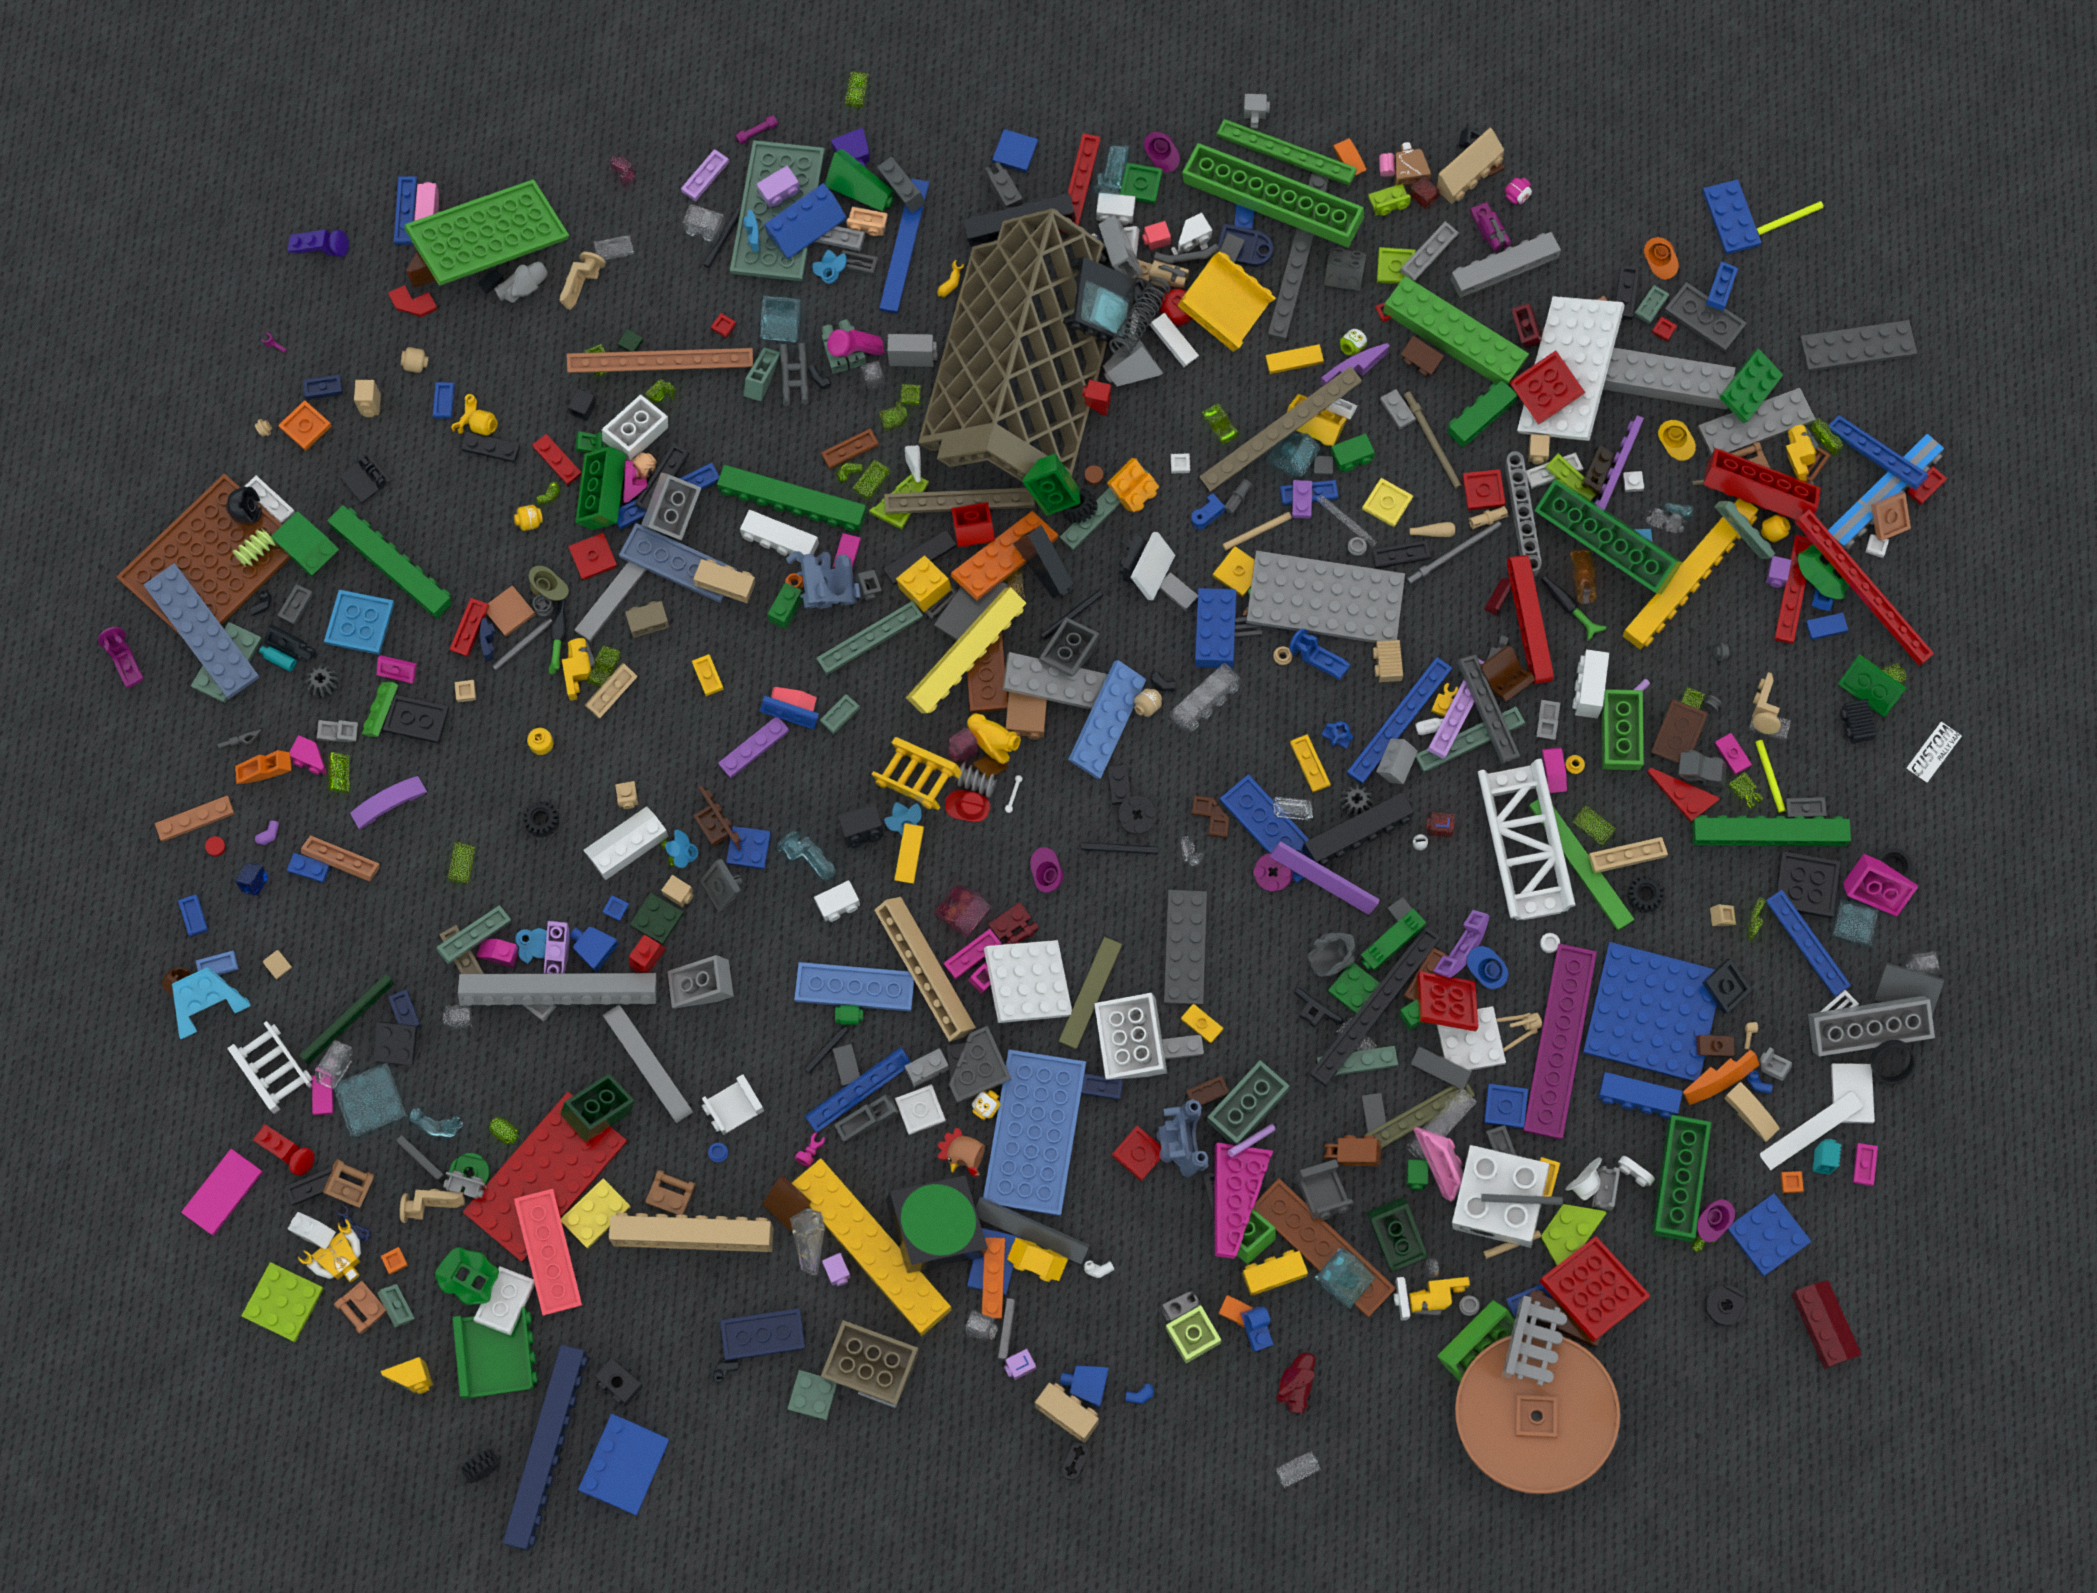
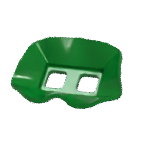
M1814 544L1799 553L1798 563L1802 575L1822 595L1834 599L1845 598V592L1850 585L1843 577L1838 579L1832 571L1835 568L1830 562L1825 566L1819 560L1822 553Z
M461 1247L449 1252L435 1272V1278L440 1289L444 1293L455 1294L462 1303L467 1305L488 1303L491 1299L492 1288L499 1275L498 1268L492 1265L483 1253L466 1250ZM462 1267L470 1271L465 1281L456 1278L457 1273ZM478 1276L486 1279L481 1290H477L472 1286Z

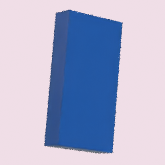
M435 382L433 418L452 419L454 382Z
M1843 613L1806 621V627L1811 640L1848 632Z
M195 894L178 900L188 935L191 937L209 931L198 895Z

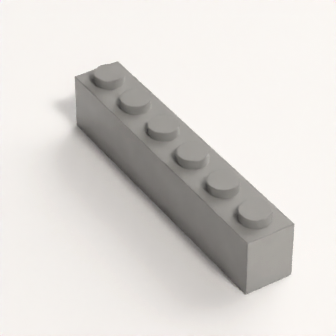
M1552 232L1542 233L1535 239L1522 241L1518 246L1513 248L1507 247L1501 253H1493L1487 256L1486 259L1473 261L1469 266L1456 268L1452 272L1450 280L1459 298H1462L1557 259L1561 249Z

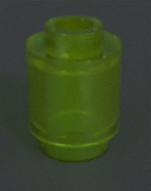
M497 1116L488 1127L491 1134L505 1145L508 1143L512 1144L518 1137V1129L504 1118Z

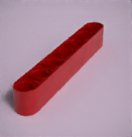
M1529 556L1508 557L1507 569L1528 671L1533 674L1535 679L1532 684L1551 682L1554 678Z

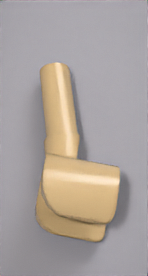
M1750 1022L1745 1026L1746 1041L1744 1049L1749 1050L1751 1033L1758 1032L1757 1022Z

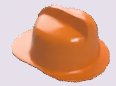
M1660 237L1647 241L1644 253L1652 272L1664 280L1675 276L1679 263L1673 245Z

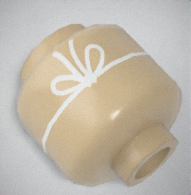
M1144 689L1134 698V709L1139 715L1150 717L1161 708L1162 697L1155 689Z

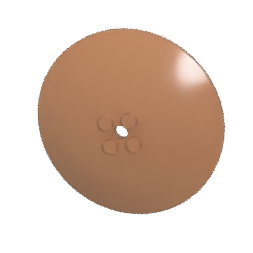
M1511 1336L1493 1343L1483 1350L1467 1368L1456 1397L1455 1414L1457 1429L1461 1442L1471 1460L1495 1482L1523 1493H1558L1573 1488L1589 1479L1609 1457L1617 1439L1620 1424L1618 1395L1604 1366L1587 1349L1563 1337L1560 1344H1552L1551 1351L1558 1354L1557 1362L1547 1364L1546 1370L1553 1373L1554 1379L1548 1384L1543 1383L1542 1386H1539L1536 1380L1525 1377L1519 1380L1515 1374L1510 1379L1502 1377ZM1523 1336L1521 1342L1525 1343L1526 1336ZM1532 1338L1531 1345L1545 1348L1546 1342ZM1518 1355L1517 1358L1519 1362L1521 1361V1355ZM1527 1357L1526 1364L1541 1368V1361ZM1539 1412L1543 1418L1541 1421L1535 1422L1532 1420L1531 1414Z

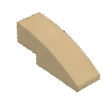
M1741 1082L1724 1098L1765 1142L1780 1129L1767 1110Z

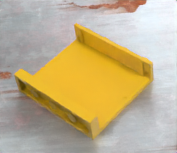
M1219 251L1213 255L1177 306L1234 352L1243 344V338L1267 305L1275 300V297L1269 289L1263 288L1256 278L1245 273L1240 265L1233 263L1227 254Z

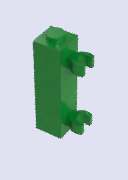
M1414 909L1410 910L1361 954L1363 959L1361 963L1367 970L1372 969L1375 972L1424 929L1426 922Z

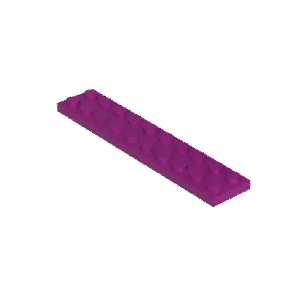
M1558 943L1523 1132L1559 1140L1563 1139L1597 951Z

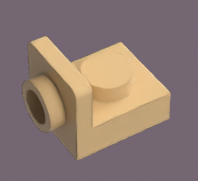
M634 781L615 784L619 808L631 809L634 805H638Z

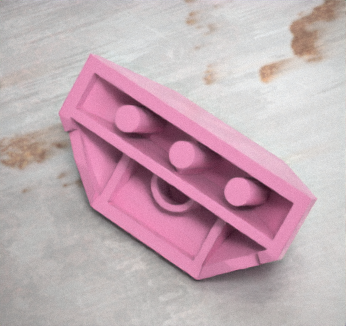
M1419 1127L1413 1128L1442 1196L1449 1201H1453L1463 1178L1462 1162L1453 1150L1455 1149L1454 1143L1450 1138H1446L1441 1134Z

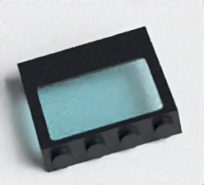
M1086 257L1072 259L1070 267L1079 270L1074 317L1064 319L1063 324L1070 326V329L1082 331L1084 335L1094 336L1099 341L1110 343L1120 325L1133 308L1136 279ZM1125 324L1126 328H1130L1129 324ZM1121 329L1122 333L1129 334L1125 329ZM1118 334L1119 338L1126 339L1122 334ZM1113 341L1112 346L1117 347ZM1115 341L1118 346H1121L1122 343Z

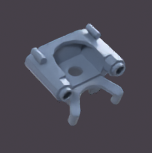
M794 551L786 558L789 564H792L797 559L801 562L802 571L797 572L798 576H803L805 593L800 596L803 598L805 609L816 607L818 609L830 608L832 604H838L839 602L841 605H851L857 603L856 598H861L859 583L854 584L851 558H848V555L836 556L837 560H834L835 569H830L831 555L828 552H823L818 557H814V554L803 555L800 551Z
M1194 1099L1187 1101L1182 1107L1164 1109L1165 1116L1174 1115L1173 1121H1165V1125L1158 1127L1159 1130L1157 1132V1139L1161 1143L1160 1159L1166 1163L1173 1160L1180 1167L1182 1175L1186 1177L1195 1175L1199 1170L1204 1171L1209 1166L1207 1163L1209 1157L1206 1152L1198 1151L1196 1126L1202 1113V1107L1199 1101Z

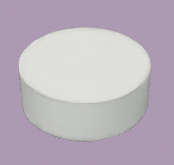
M1547 933L1541 938L1540 947L1546 953H1554L1557 951L1560 940L1557 935Z

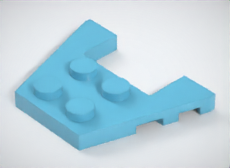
M209 967L172 984L180 1039L197 1032L189 1016L224 999H227L234 1013L251 1006L246 997L241 996L235 988L230 987L224 979Z

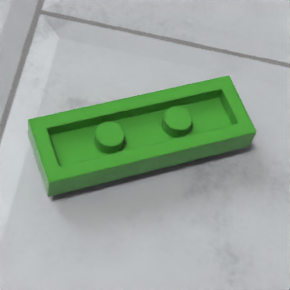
M382 682L379 686L376 699L370 708L369 717L364 723L363 735L367 737L379 736L398 687L397 684Z

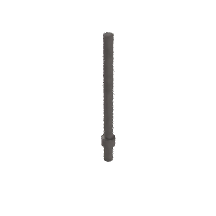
M1499 520L1432 563L1427 566L1423 565L1417 569L1416 573L1406 578L1407 582L1411 585L1420 578L1424 579L1429 576L1431 571L1501 528V522Z

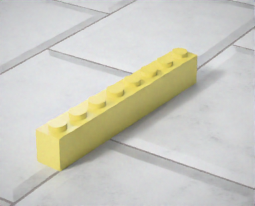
M1011 587L1004 588L909 693L906 699L921 713L933 712L937 707L936 703L950 693L949 689L952 685L955 686L962 680L961 675L965 671L968 672L975 665L973 662L987 652L986 648L988 645L995 643L999 638L998 634L1002 630L1005 631L1011 625L1010 621L1023 612L1026 602Z

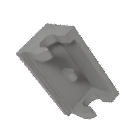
M1602 1166L1597 1170L1600 1178V1187L1593 1195L1592 1207L1612 1211L1615 1205L1620 1168L1607 1169L1606 1166Z

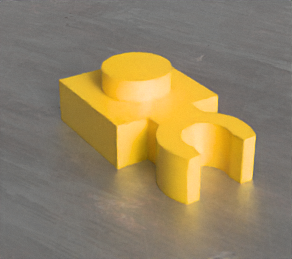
M1448 683L1444 686V695L1438 694L1431 712L1445 717L1453 701L1452 697H1455L1458 692V687L1453 692H1449Z

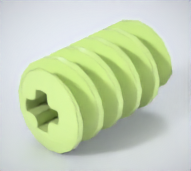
M263 529V532L255 531L257 537L254 535L249 536L251 542L248 540L244 541L246 547L239 545V551H232L245 567V564L253 565L251 559L259 560L257 554L264 556L263 549L270 551L268 544L275 546L273 539Z

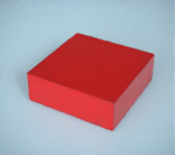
M720 313L712 324L711 330L727 338L736 326V322Z
M1661 317L1651 333L1668 342L1677 325Z

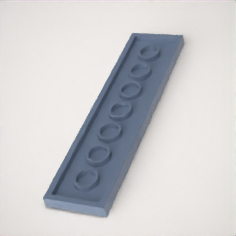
M175 563L143 584L228 700L260 678Z

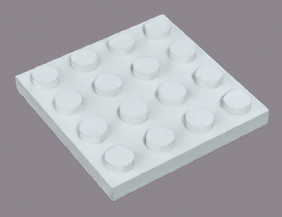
M1058 940L993 945L984 948L998 1023L1060 1018L1071 1015L1072 1008Z

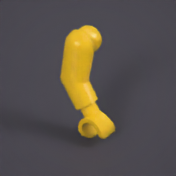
M957 260L952 263L953 271L951 272L950 279L938 288L937 294L939 297L942 295V298H944L957 288L960 278L959 272L964 267V264L961 267H957L955 264Z
M468 394L465 396V414L460 418L459 422L451 426L453 432L456 428L460 427L458 433L462 434L464 432L463 426L469 423V417L476 411L477 400L474 395Z

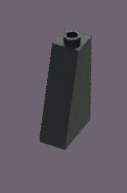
M1042 525L1027 532L1013 543L1053 598L1058 595L1063 597L1070 591L1069 587L1074 583Z

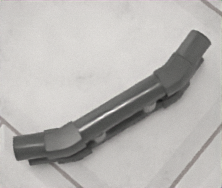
M1215 244L1205 251L1177 255H1166L1156 252L1154 260L1162 261L1166 264L1196 259L1203 260L1211 257L1220 249Z
M798 343L799 363L791 364L788 363L787 344L780 345L783 405L785 406L790 405V388L801 387V403L804 405L809 403L805 343ZM800 370V380L789 381V371Z

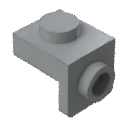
M1771 1047L1760 1058L1761 1071L1781 1081L1784 1080L1792 1067L1791 1061L1775 1055L1774 1049Z

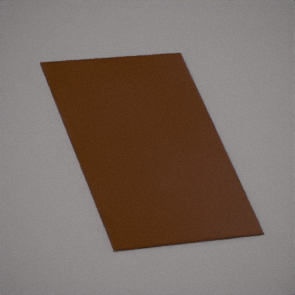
M989 755L973 763L988 779L992 773L995 776L1009 768L1006 764L998 763Z

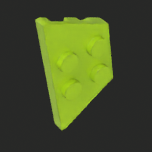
M1566 1204L1562 1205L1541 1235L1544 1245L1549 1250V1254L1557 1266L1585 1245L1606 1215L1605 1211Z

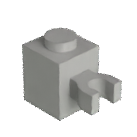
M1245 94L1244 118H1251V129H1258V120L1265 119L1266 113L1270 111V102H1266L1267 95Z

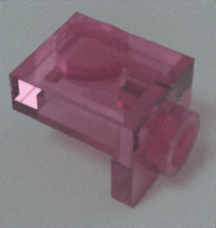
M612 156L610 160L611 169L622 174L620 177L621 183L626 187L627 183L631 182L634 178L633 166L622 157Z

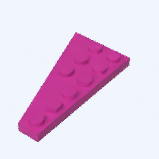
M1216 1143L1215 1256L1234 1259L1237 1256L1246 1225L1249 1222L1251 1211L1256 1202L1273 1151L1248 1147L1237 1155L1230 1157L1228 1150L1236 1145Z

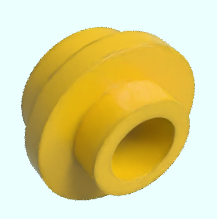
M1572 755L1566 760L1565 767L1568 772L1579 774L1583 771L1585 762L1580 756ZM1572 762H1577L1579 766H1573Z

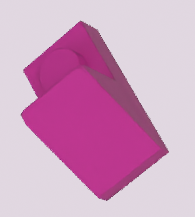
M625 461L623 500L625 503H628L647 487L646 479H636L637 468H633V461Z

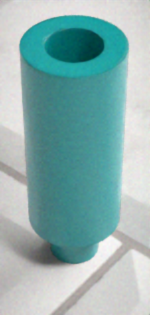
M262 646L259 650V653L264 655V659L289 672L297 664L296 659L271 646L268 648Z

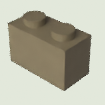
M652 601L646 606L632 607L629 611L625 612L633 638L670 628L662 601Z

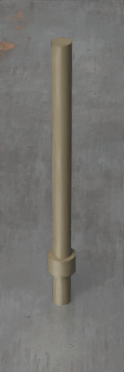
M1410 391L1405 393L1404 397L1410 406V411L1417 418L1454 488L1461 487L1462 485L1421 412L1420 404L1416 403Z

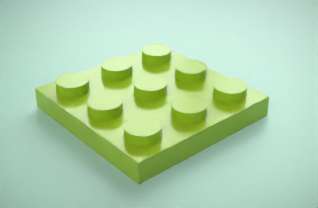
M270 1262L241 1316L296 1342L324 1288Z

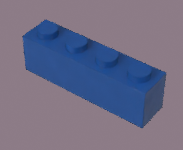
M1605 1072L1602 1076L1598 1099H1601L1605 1104L1613 1105L1617 1103L1621 1104V1107L1631 1110L1634 1107L1641 1109L1642 1113L1652 1114L1654 1112L1660 1114L1662 1118L1669 1119L1671 1115L1677 1116L1683 1091Z

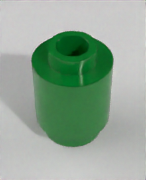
M841 1005L835 1008V1022L840 1023V1025H859V1022L863 1021V1009H860L859 1005Z

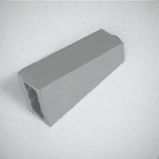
M1113 215L1098 224L1114 269L1131 278H1136L1143 274L1123 225L1117 217Z

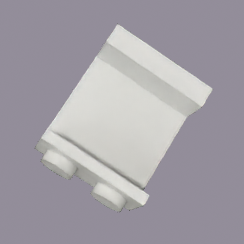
M743 1074L736 1078L738 1082L709 1099L706 1096L702 1098L704 1102L702 1108L707 1116L712 1115L714 1119L711 1122L717 1132L721 1131L723 1135L764 1112L761 1103Z

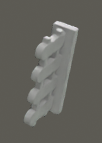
M1524 1295L1519 1301L1502 1377L1510 1379L1515 1374L1519 1380H1522L1523 1377L1536 1380L1537 1385L1542 1386L1543 1383L1548 1384L1554 1379L1553 1373L1546 1370L1547 1364H1554L1558 1360V1354L1551 1351L1552 1344L1558 1345L1562 1342V1334L1555 1331L1556 1325L1562 1326L1567 1322V1316L1560 1312L1558 1307L1551 1310L1541 1307L1538 1301L1531 1304L1532 1297ZM1527 1316L1531 1317L1530 1323H1526ZM1536 1319L1551 1323L1550 1329L1536 1326ZM1523 1336H1526L1525 1343L1521 1342ZM1532 1338L1546 1342L1545 1348L1531 1345ZM1518 1355L1522 1356L1520 1362L1517 1361ZM1527 1357L1541 1361V1368L1526 1364Z

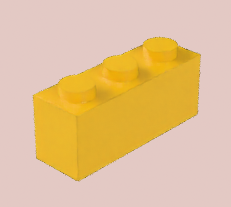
M1294 1250L1283 1253V1257L1277 1259L1275 1256L1267 1258L1260 1265L1256 1263L1250 1264L1245 1267L1246 1270H1243L1242 1273L1250 1296L1296 1281L1308 1275L1300 1251L1294 1252Z

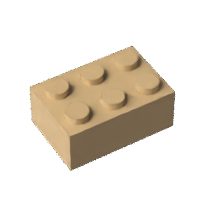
M1049 1382L1035 1401V1408L1085 1444L1099 1424L1098 1414L1089 1407L1087 1409L1082 1407L1081 1401L1075 1396H1067L1064 1392L1065 1389L1057 1383L1052 1385Z

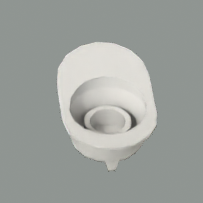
M1599 1157L1592 1161L1578 1178L1566 1187V1190L1572 1189L1582 1200H1587L1594 1195L1600 1187V1178L1596 1169L1602 1159Z

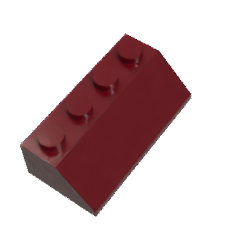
M1829 1280L1809 1285L1791 1294L1824 1370L1862 1355Z

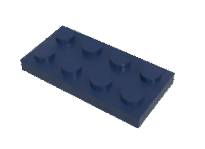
M800 1308L720 1320L725 1361L805 1349Z

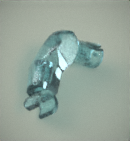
M413 1108L410 1113L411 1122L418 1123V1128L431 1137H452L462 1127V1120L457 1122L460 1119L459 1117L436 1122L427 1116L421 1118L423 1113L417 1108Z

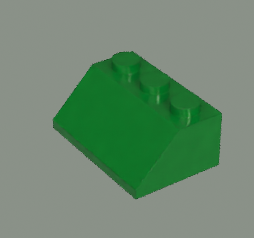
M1055 453L1038 459L1022 479L1023 484L1046 516L1080 504L1079 487Z

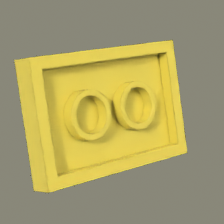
M603 1178L561 1218V1222L588 1249L610 1228V1216H616V1213L620 1212L626 1213L631 1206Z

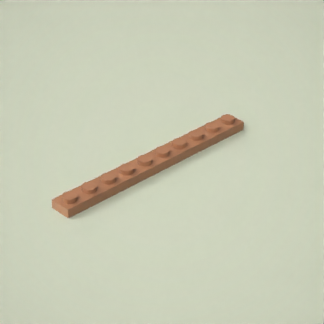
M752 348L567 354V373L753 367Z

